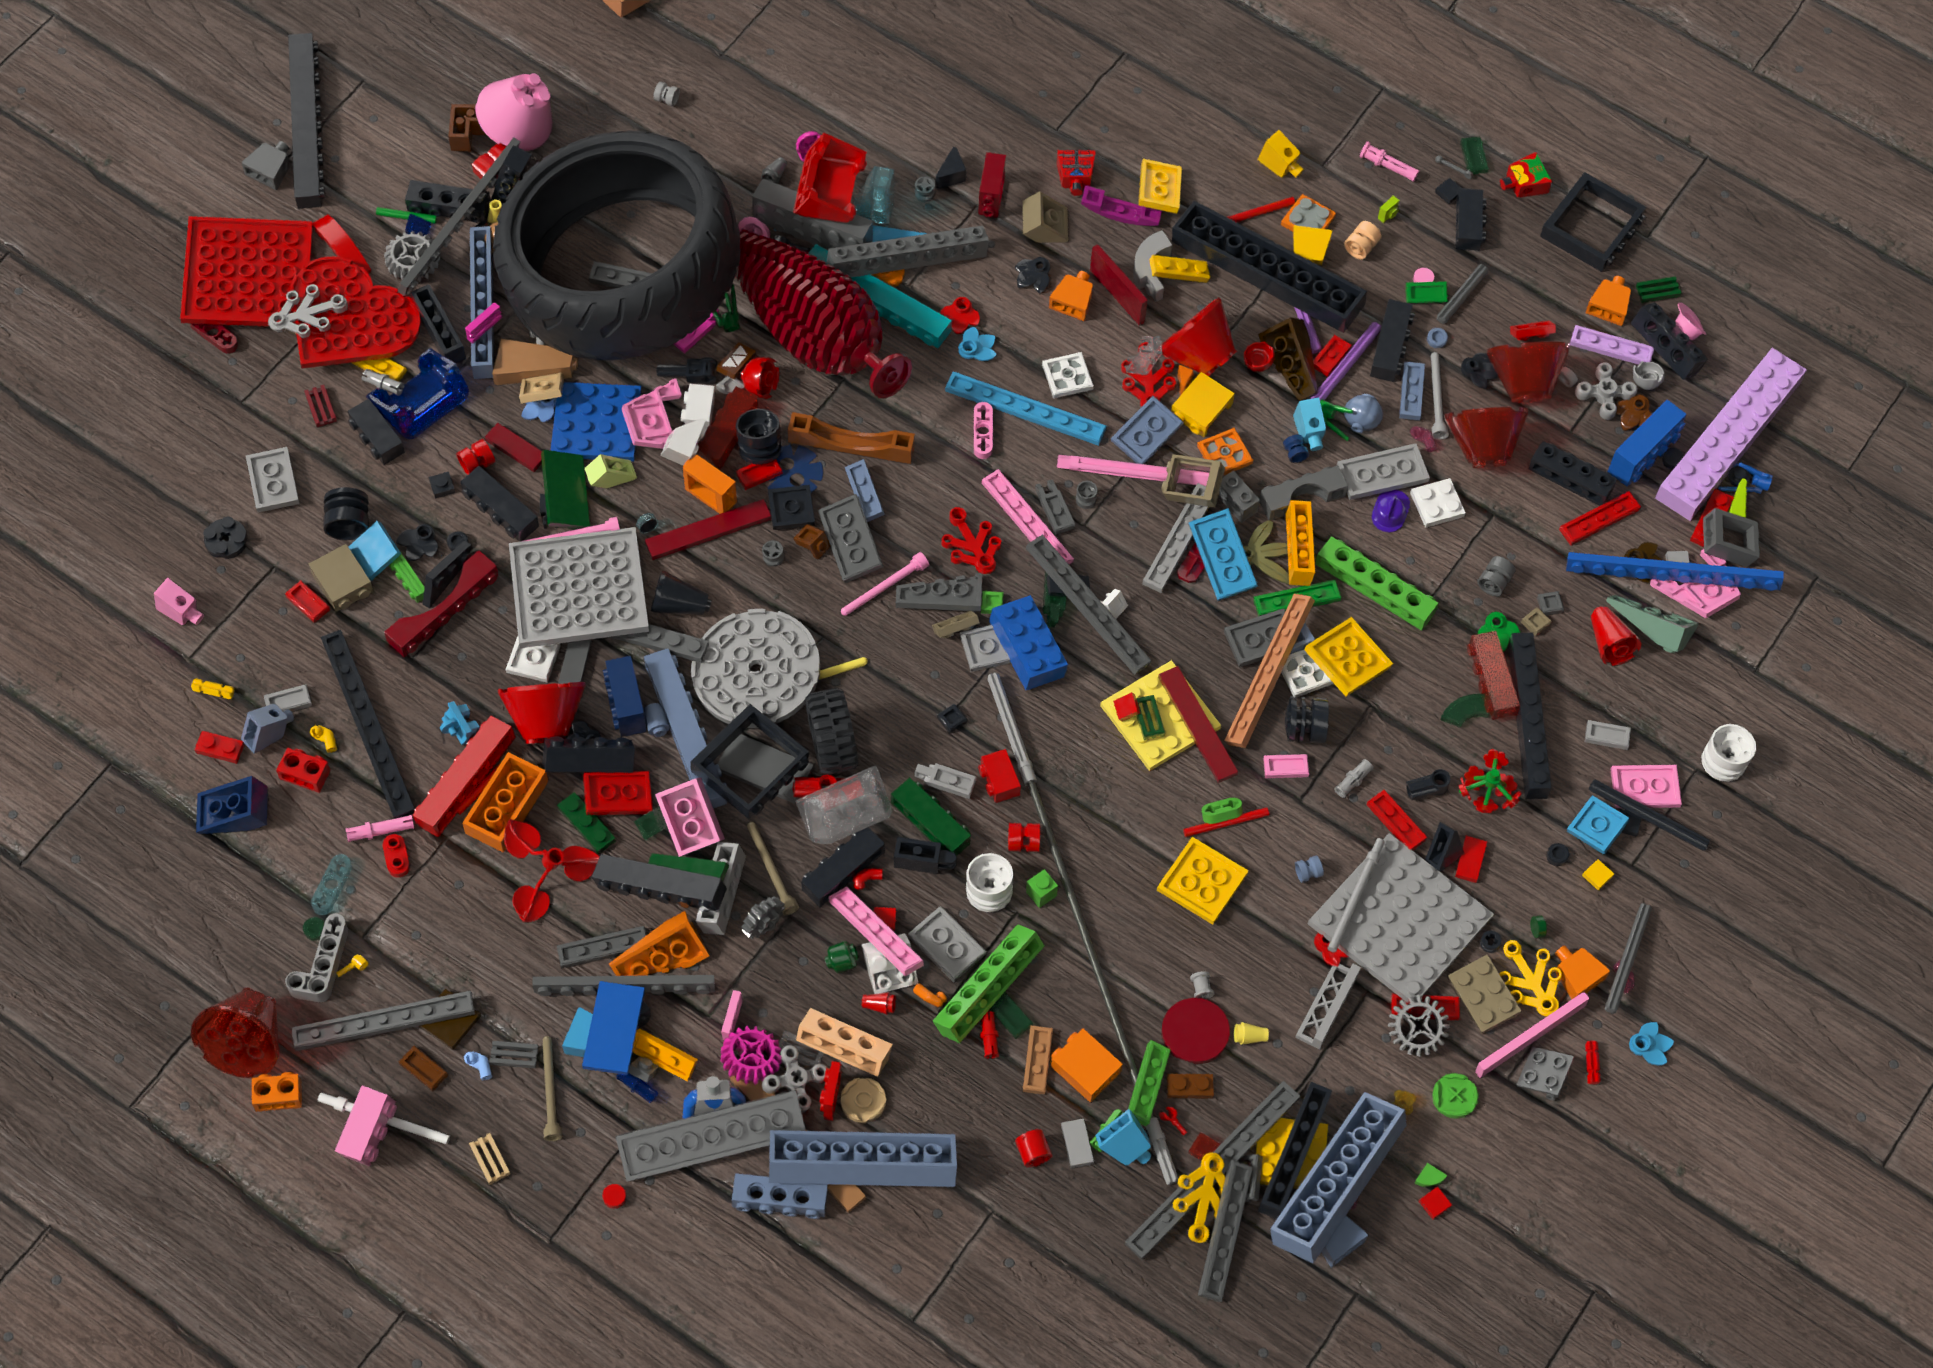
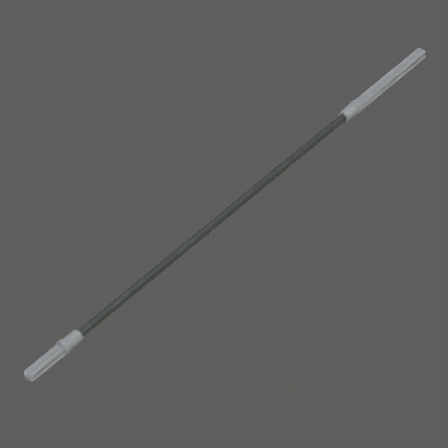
M998 673L989 674L988 682L1015 755L1018 771L1021 773L1025 786L1029 787L1135 1086L1138 1071L1039 796L1032 762L1027 755ZM1152 1113L1150 1123L1146 1126L1149 1141L1155 1150L1166 1184L1171 1185L1178 1182V1176L1165 1142V1135L1162 1133L1158 1119Z

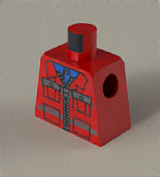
M1057 150V168L1061 186L1063 188H1071L1073 196H1080L1083 193V188L1091 185L1095 151Z

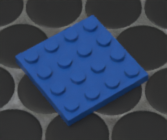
M564 382L562 397L556 398L551 451L583 455V459L594 460L602 454L634 461L636 445L632 443L622 412V406L641 396V386Z

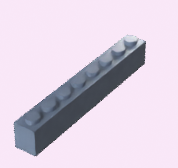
M490 226L470 227L471 322L494 303L493 253ZM494 325L473 344L471 343V367L474 379L493 378L492 373L495 365Z
M667 648L644 656V662L661 707L664 708L671 734L691 781L698 777L691 772L690 761L707 746L705 742L707 735L704 727L700 728L698 725L700 718L697 710H693L691 707V703H693L689 691L685 692L683 687L686 683L683 674H678L676 669L679 667L676 656H671ZM712 762L705 769L720 780L719 777L722 776L720 767ZM703 782L713 809L727 804L724 798Z

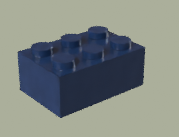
M631 656L605 661L606 669L603 670L604 682L615 730L620 731L621 737L646 732L644 712Z

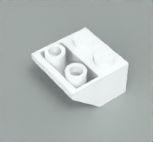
M701 418L675 428L668 436L660 456L684 465L688 459H692L699 449V446L696 444L700 441V438H703L707 429L704 426L706 419Z
M906 934L898 935L911 948ZM871 942L862 944L874 994L918 984L916 971L904 976Z

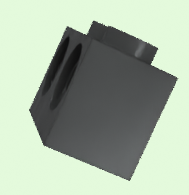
M1235 471L1223 477L1218 498L1229 508L1234 516L1242 523L1258 513L1260 499Z

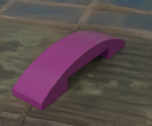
M1085 186L1081 204L1089 210L1123 223L1143 226H1156L1159 224L1162 210L1147 208L1104 195V190Z

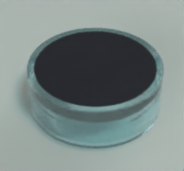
M647 513L638 519L636 526L641 533H649L657 527L658 520L654 514Z

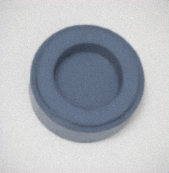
M1441 328L1431 329L1427 336V342L1433 348L1444 347L1448 340L1446 331Z

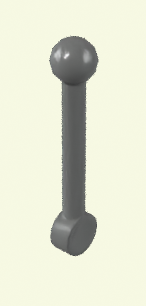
M1440 155L1435 158L1437 163H1443L1464 174L1467 179L1472 178L1473 173L1471 171H1465L1447 162Z

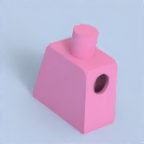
M169 578L154 592L156 609L179 624L185 625L189 620L198 625L203 619L204 614L197 610L195 598Z

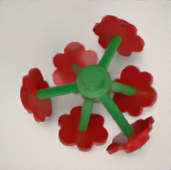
M1491 749L1488 751V754L1483 756L1486 767L1492 768L1486 775H1484L1483 769L1471 766L1469 772L1464 774L1466 781L1464 782L1463 777L1460 778L1462 784L1458 785L1459 793L1463 797L1467 796L1469 801L1471 800L1469 790L1474 789L1478 791L1485 785L1488 787L1485 797L1479 796L1477 800L1473 801L1476 810L1482 813H1492L1498 810V805L1494 803V800L1490 799L1493 788H1495L1496 796H1505L1508 799L1502 805L1503 809L1508 806L1509 808L1517 806V803L1520 801L1519 797L1522 794L1520 791L1511 796L1512 792L1517 789L1514 777L1512 775L1506 776L1503 773L1499 774V770H1497L1501 769L1502 766L1508 765L1509 760L1505 757L1504 752Z

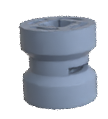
M1317 855L1310 857L1307 861L1300 860L1295 862L1296 874L1301 883L1309 881L1311 877H1322L1324 874L1321 861Z

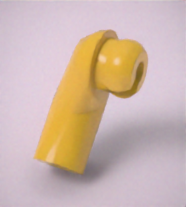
M313 726L310 729L312 737L325 743L328 753L337 750L334 734L330 729L322 726Z

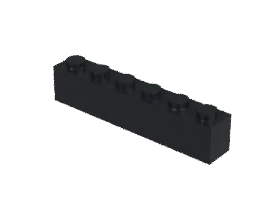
M603 854L600 855L592 875V879L602 891L608 892L613 890L625 896L633 894L645 900H649V898L657 899L664 904L672 902L684 908H689V906L696 907L704 912H709L710 910L718 912L727 890L721 878Z
M1314 1082L1310 1083L1258 1212L1277 1219L1286 1207L1333 1090Z

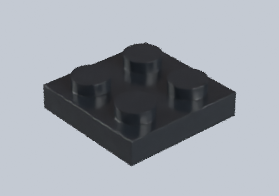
M810 484L768 489L773 530L805 527L806 524L815 526Z

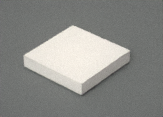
M517 637L506 667V673L548 683L561 646L560 643L520 648Z

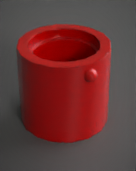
M1041 1129L1028 1131L1015 1140L1024 1166L1027 1168L1041 1165L1053 1156L1044 1132Z

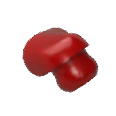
M882 869L861 870L853 877V887L855 889H864L866 881L882 880Z

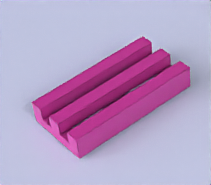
M493 303L465 327L467 340L472 344L502 318L499 305Z

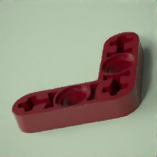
M190 323L191 328L223 353L230 354L237 350L238 343L235 335L222 325ZM211 329L219 330L214 336L208 335ZM222 337L224 338V340H225L226 342H228V343L232 342V344H231V345H229V344H226V345H225V344H224V341H223V339H222Z

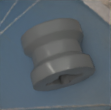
M925 176L916 180L915 197L919 201L928 202L934 198L935 183L933 179Z
M771 540L763 545L762 554L764 562L769 566L780 565L784 560L782 544Z

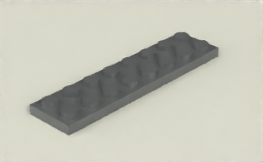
M796 1090L616 1135V1141L626 1181H631L770 1145V1130H806Z

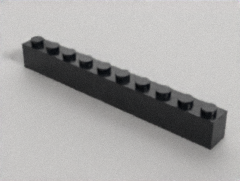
M312 33L288 35L295 201L298 209L322 207V199H325L324 186L321 187V182H324V172L320 170V166H324L323 154H320V149H323L322 137H319V133H322L321 121H318V117H321L322 113L321 106L317 102L321 100L320 89H317V85L320 84L319 72L316 73V69L319 68V58L315 56V53H319L318 41H314Z

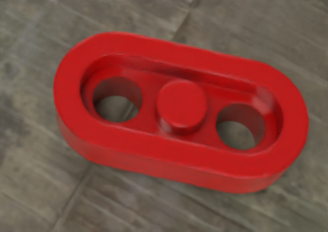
M391 834L384 839L382 844L389 874L400 878L405 876L410 870L405 841L400 835ZM392 842H397L396 846H390ZM396 862H401V865L394 866Z

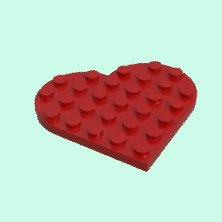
M336 256L315 259L304 265V269L298 275H295L292 280L290 291H296L300 297L299 303L292 308L293 312L297 311L307 295L306 288L311 284L318 287L320 294L313 300L310 307L328 302L337 294L344 296L348 303V308L343 313H335L331 309L312 315L318 319L326 317L330 322V329L328 331H320L319 328L300 320L294 321L297 325L307 324L311 331L310 335L306 338H301L296 333L301 369L394 357L412 346L419 335L421 325L420 313L412 298L406 295L403 296L394 287L384 285L373 286L368 272L363 267L360 268L352 263L350 259Z

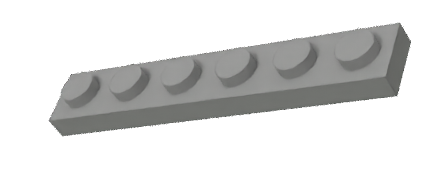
M1197 483L1192 495L1204 496L1206 486ZM1186 503L1143 579L1142 585L1162 593L1193 538L1189 522L1204 517L1209 509L1208 506Z

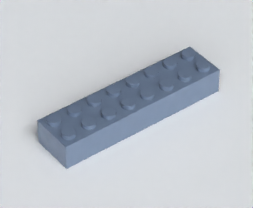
M1366 1092L1363 1093L1271 1227L1273 1245L1311 1263L1315 1262L1406 1127L1404 1109Z
M770 1130L769 1183L955 1187L957 1171L955 1134Z

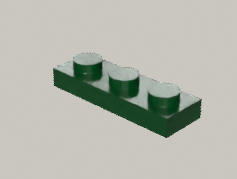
M575 792L557 805L558 810L598 854L616 842L615 837L595 815H586L585 803Z

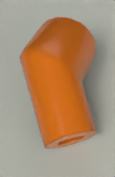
M920 983L913 989L917 996L935 1007H942L943 1003L947 1001V997L943 992H938L935 995Z

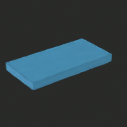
M1229 508L1189 522L1217 601L1258 587Z

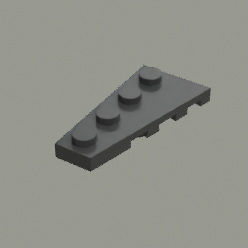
M976 573L975 576L965 578V575L956 576V579L947 581L937 579L935 582L928 584L917 582L898 585L896 588V608L981 611L982 573Z

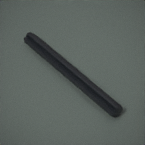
M1596 779L1589 786V791L1702 851L1707 849L1710 840Z

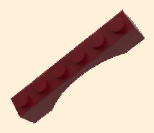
M480 550L463 563L462 574L452 593L442 603L425 613L399 618L384 631L387 642L403 657L416 651L419 644L425 639L431 638L440 626L446 625L456 612L462 611L471 599L477 598L486 586L492 585L499 576L497 566Z

